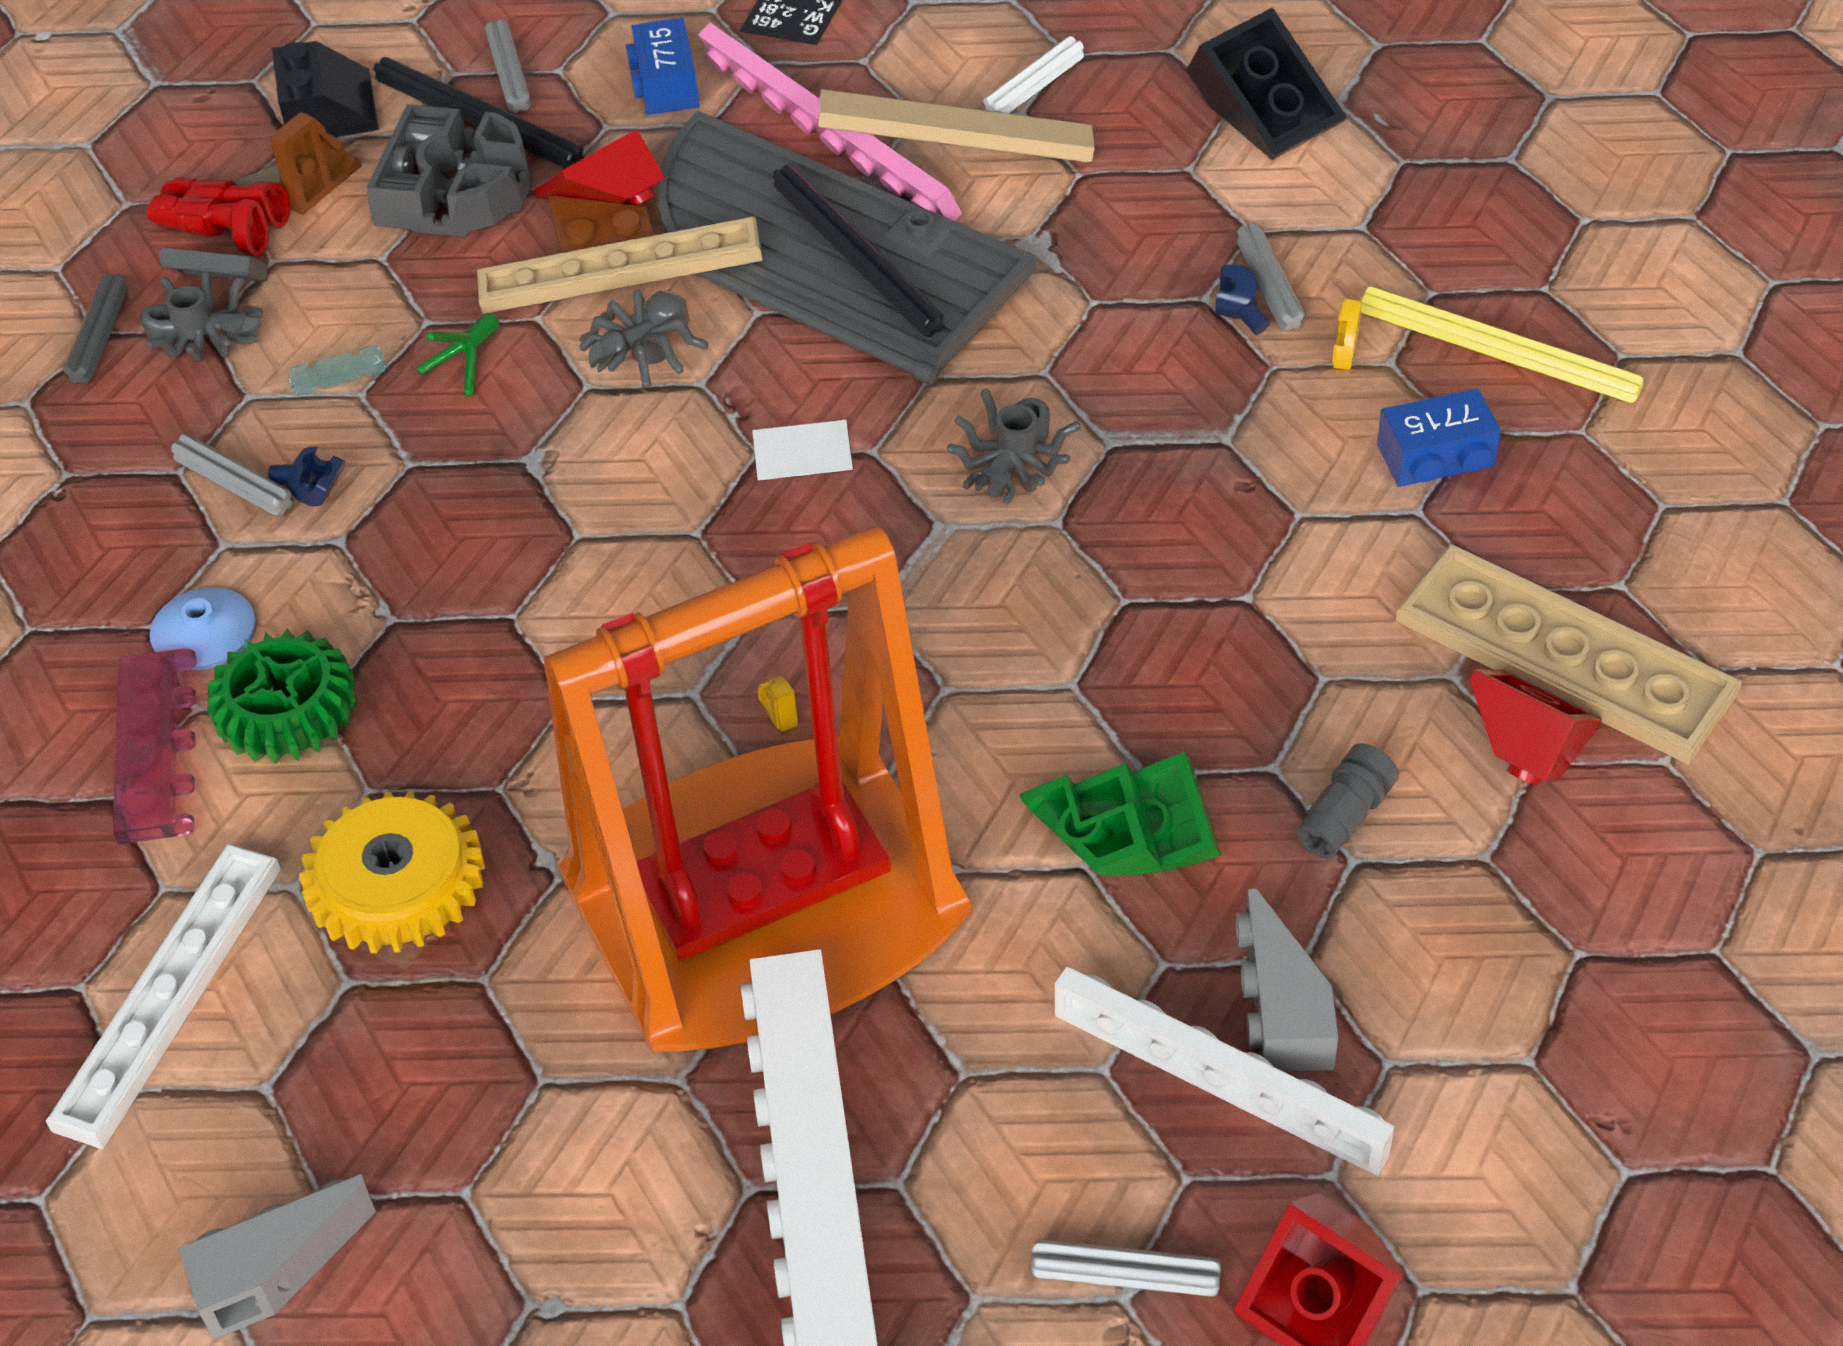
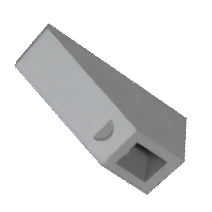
M1248 889L1246 912L1236 913L1235 921L1237 947L1248 948L1249 962H1241L1243 998H1253L1255 1012L1246 1014L1248 1049H1259L1260 1056L1268 1060L1273 1067L1283 1072L1334 1070L1339 1037L1332 985L1257 889Z
M361 1174L347 1180L329 1182L317 1192L288 1204L270 1206L262 1210L256 1217L226 1229L210 1230L202 1234L196 1241L178 1248L197 1310L213 1340L275 1315L376 1213Z

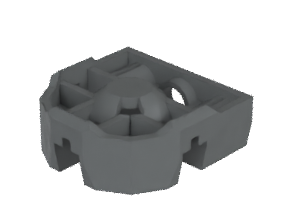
M407 104L367 185V194L374 226L409 229L427 234L465 237L470 231L493 226L510 213H518L532 184L523 142L516 124L498 113L485 112L476 133H474L473 128H465L459 109ZM464 153L471 154L470 158H465ZM415 156H416V161H417L418 170H419V174H420V175L414 174V171H415ZM458 169L456 176L448 180L443 177V174ZM440 203L448 205L449 215L443 214L442 221H438L435 218V213Z

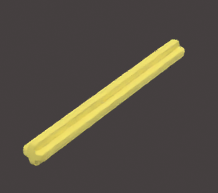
M1374 286L1368 287L1361 298V313L1629 404L1636 402L1643 388L1644 378L1639 374Z

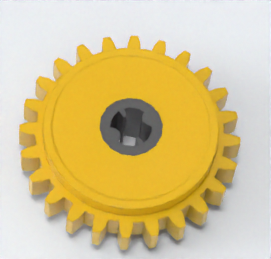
M408 791L404 797H393L391 792H385L382 799L372 801L369 797L362 798V805L353 809L345 806L341 809L343 815L338 820L332 821L327 819L323 823L326 830L323 837H311L310 843L314 853L302 855L301 859L305 868L304 872L299 873V879L304 890L302 895L308 912H311L316 926L318 928L326 926L329 937L333 941L344 935L350 949L354 950L361 942L367 943L370 952L375 954L381 946H392L394 953L401 952L404 944L412 942L418 948L424 946V938L433 933L441 938L445 935L443 927L449 921L460 923L463 920L460 910L461 905H475L476 899L473 889L482 888L484 884L480 871L485 869L482 849L476 830H471L468 817L466 815L457 817L455 807L451 803L439 809L434 795L430 794L424 801L418 800L415 797L414 791Z

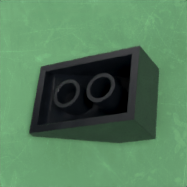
M1273 7L1200 44L1186 69V72L1208 105L1271 160L1343 123L1347 118Z

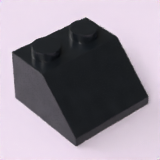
M318 41L293 42L285 46L272 48L278 104L284 125L302 112L315 118L325 127L326 133L335 138L379 130L369 68Z

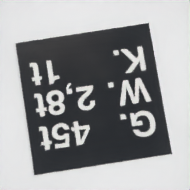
M758 0L740 31L817 45L842 0Z

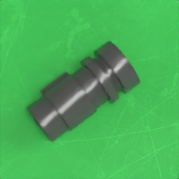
M1364 743L1353 745L1341 760V763L1332 772V783L1323 790L1307 811L1306 818L1297 828L1296 836L1302 846L1317 857L1332 859L1342 845L1348 842L1366 818L1367 811L1377 808L1399 779V771L1392 759L1372 745Z

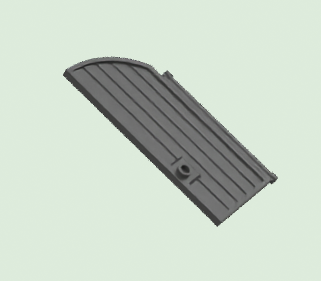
M697 111L674 137L660 168L665 179L658 182L657 194L665 233L754 216L756 218L763 261L695 273L696 275L914 375L917 380L930 386L936 382L939 371L946 366L1036 271L1035 256L700 111ZM785 165L793 166L944 314V329L941 332H936L932 337L922 335L774 187L775 180L772 177L776 169L781 170Z

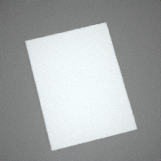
M846 420L752 430L758 480L853 470Z

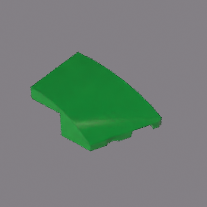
M1185 751L1135 772L1124 763L1075 784L1068 775H1064L1020 794L1023 804L1098 875L1122 876L1164 872L1221 856L1192 761Z

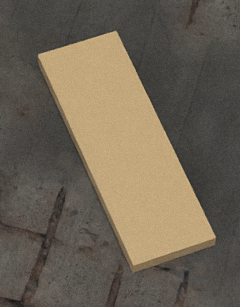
M1451 543L1398 607L1395 622L1493 670H1505L1602 718V723L1688 765L1739 694L1742 681Z

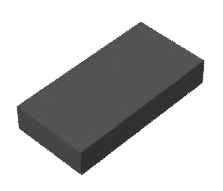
M161 247L159 264L179 274L202 276L203 272H209L211 277L236 280L237 277L244 278V281L253 282L267 280L268 264L250 256Z

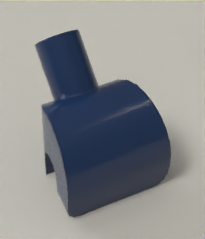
M1242 265L1222 266L1219 277L1220 292H1217L1216 314L1241 319L1254 335L1261 334L1268 328L1270 322L1257 308V281L1255 275L1250 269Z
M316 446L303 449L292 464L272 465L268 470L269 479L280 485L288 484L291 494L297 500L313 507H318L324 503L345 466V460L333 456L329 461L318 458L316 455L318 447Z

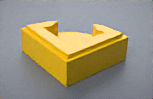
M1344 299V302H1341L1338 317V335L1332 357L1334 368L1351 370L1358 339L1362 301Z
M779 675L760 684L758 699L777 731L780 730L783 733L799 726L795 692L786 679Z

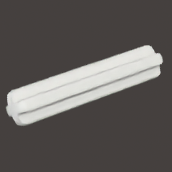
M1072 36L1066 37L989 94L983 101L985 105L984 111L1011 113L1082 60L1084 57L1082 51L1084 48L1083 43L1076 41Z

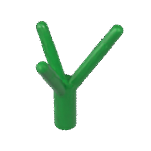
M485 313L464 333L428 332L426 338L430 342L454 344L419 365L417 372L425 374L463 351L466 353L464 394L468 397L472 396L474 393L477 347L499 328L498 318L492 313Z

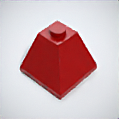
M636 129L562 170L533 191L537 198L548 200L550 196H562L618 204L628 201L629 205L637 206L655 195L651 187L665 179L639 131Z
M1474 670L1470 678V683L1495 756L1510 763L1507 772L1533 785H1538L1541 779L1544 781L1560 780L1598 729L1602 718L1505 670Z
M1314 1192L1289 1203L1233 1313L1281 1346H1366L1404 1272L1371 1226L1319 1192Z

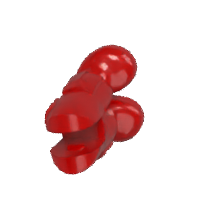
M176 177L173 180L167 181L162 186L161 195H156L152 198L147 206L146 215L149 221L156 225L204 237L219 236L227 227L232 230L233 240L239 251L245 255L257 257L261 256L268 246V227L282 228L286 225L290 215V198L286 189L281 184L275 182L258 181L251 185H236L232 180L209 179L197 181L192 178Z

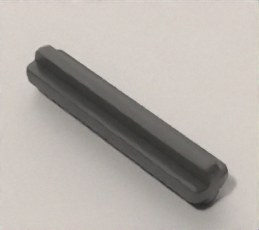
M106 273L101 277L63 368L64 372L68 375L67 380L73 384L77 382L87 384L94 375L128 291V285L124 283L125 277L119 273L116 275Z

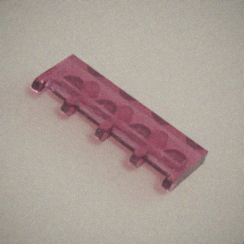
M183 648L119 657L113 834L118 844L183 836L194 832L195 819L192 815L185 813L175 814V796L191 794L195 790V777L188 773L176 774V752L191 750L196 745V735L193 731L188 729L176 730L177 709L192 707L196 703L195 689L188 686L177 687V671L190 670L196 666L197 654L192 649Z

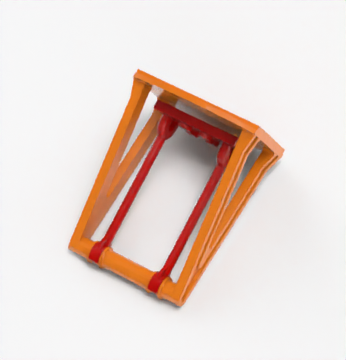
M876 525L826 546H822L818 542L813 544L811 542L782 553L774 560L773 567L646 617L640 612L622 616L602 624L601 628L596 630V637L544 657L569 841L566 856L559 863V868L580 914L652 1053L656 1051H691L745 1043L747 1042V1036L759 1035L757 1019L745 1020L741 984L752 983L749 959L821 949L831 1015L863 1000L917 966L938 949L972 912V904L951 866L897 560L891 542L880 526ZM849 592L840 736L838 737L826 623H828L827 609L836 606L842 600V594ZM791 614L800 618L814 739L784 743L751 751L701 768L668 783L649 681L658 678L659 674L665 671L664 665ZM614 685H617L620 690L625 689L645 790L644 797L623 810L590 696ZM883 700L901 791L879 755Z

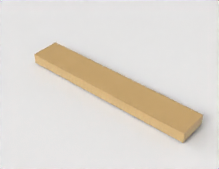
M821 89L818 126L821 128L1082 162H1092L1095 146L1092 125L824 89Z
M755 216L478 269L479 304L483 314L763 261Z

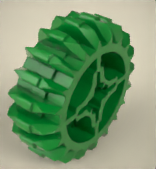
M287 628L282 636L278 638H272L265 632L264 639L261 642L253 644L245 640L244 650L241 653L227 652V665L214 667V680L207 684V695L209 698L207 700V710L217 735L222 738L224 743H229V746L234 749L237 755L247 752V755L254 762L260 760L266 754L277 764L284 754H291L299 761L302 750L311 748L320 752L321 740H337L338 726L349 725L350 710L356 708V695L354 692L356 682L352 670L348 667L346 657L341 654L340 649H334L326 637L316 640L309 631L295 638Z

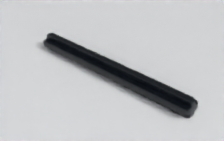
M382 57L379 63L374 64L373 70L376 72L375 79L378 82L432 107L459 109L463 121L477 128L485 112L498 113L516 124L525 150L565 169L585 158L583 156L584 149L581 145L396 60Z
M785 165L781 170L776 169L772 175L775 180L774 187L922 335L932 337L936 332H941L944 329V314L793 166Z

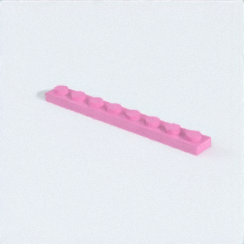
M709 23L698 34L708 50L705 57L716 70L722 74L729 70L733 73L737 83L751 94L755 90L760 92L763 100L775 112L781 114L784 110L787 111L793 122L807 134H810L812 131L818 133L821 141L836 155L845 152L850 156L849 159L853 165L864 175L869 177L874 173L879 176L880 182L891 194L897 197H901L904 194L911 199V203L953 221H956L962 215L960 208L946 186L871 134L821 128L818 126L819 98L715 25Z

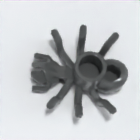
M203 272L201 276V289L194 286L175 288L167 277H162L160 283L168 293L165 299L166 305H150L141 313L142 325L145 334L149 338L145 342L148 348L161 347L168 357L176 359L188 341L194 340L193 343L187 345L185 350L188 354L192 355L196 362H201L204 357V336L207 333L219 354L224 358L229 356V346L232 344V340H236L240 345L256 343L258 339L257 335L254 334L261 327L260 318H262L263 310L259 307L238 312L239 290L244 284V278L237 277L229 291V306L226 309L214 311L211 275L209 272ZM225 331L226 336L220 337L219 333Z
M634 290L633 292L634 314L629 317L618 302L611 300L608 303L607 312L604 311L600 316L593 318L590 331L581 335V344L579 345L581 351H586L592 346L589 351V364L591 368L597 366L598 373L607 367L609 371H614L625 360L627 351L631 349L633 358L638 361L643 387H650L651 385L648 364H656L667 359V362L676 373L681 374L684 371L683 365L674 354L668 333L679 331L687 344L703 350L708 349V342L692 335L687 326L689 314L687 303L682 296L672 291H658L645 304V299L640 290ZM615 315L620 319V321L625 325L626 328L612 322V320L615 319ZM600 328L608 330L603 336L598 334Z
M985 388L981 391V397L987 410L990 432L996 437V440H980L977 437L974 426L960 415H957L955 418V423L964 429L970 446L974 450L991 452L977 458H971L965 447L956 444L947 445V451L958 455L967 470H974L993 461L991 465L984 466L981 470L971 473L963 482V488L969 489L975 483V489L979 491L986 484H990L988 493L992 497L1002 496L1006 488L1008 491L1003 498V503L1009 504L1016 493L1009 470L1015 467L1025 489L1030 493L1035 491L1037 486L1045 484V478L1038 473L1030 476L1022 461L1027 462L1043 475L1051 476L1058 464H1067L1070 461L1068 454L1057 453L1065 438L1079 431L1080 423L1075 421L1059 429L1051 444L1045 445L1043 443L1048 438L1050 413L1048 406L1043 401L1036 398H1025L1016 404L1002 408L997 414V408L990 390ZM1038 453L1052 457L1048 464H1045L1034 454Z

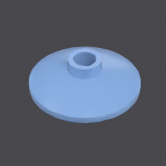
M220 587L199 588L175 597L162 607L152 622L150 642L159 659L171 667L189 671L211 669L226 663L227 652L241 653L244 650L245 640L251 642L256 629V617L251 604L241 594Z

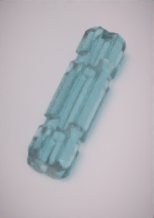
M372 345L359 349L360 354L354 356L353 352L350 351L314 361L315 366L308 367L307 363L289 368L288 376L294 393L296 395H303L314 392V386L321 385L322 389L359 380V374L366 373L367 377L385 372L386 365L380 347Z

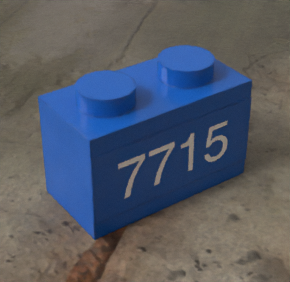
M684 18L631 25L634 43L626 44L630 71H632L631 79L635 99L644 97L647 115L700 108L695 69Z
M1476 388L1381 409L1377 446L1398 487L1495 466L1501 429L1479 389Z

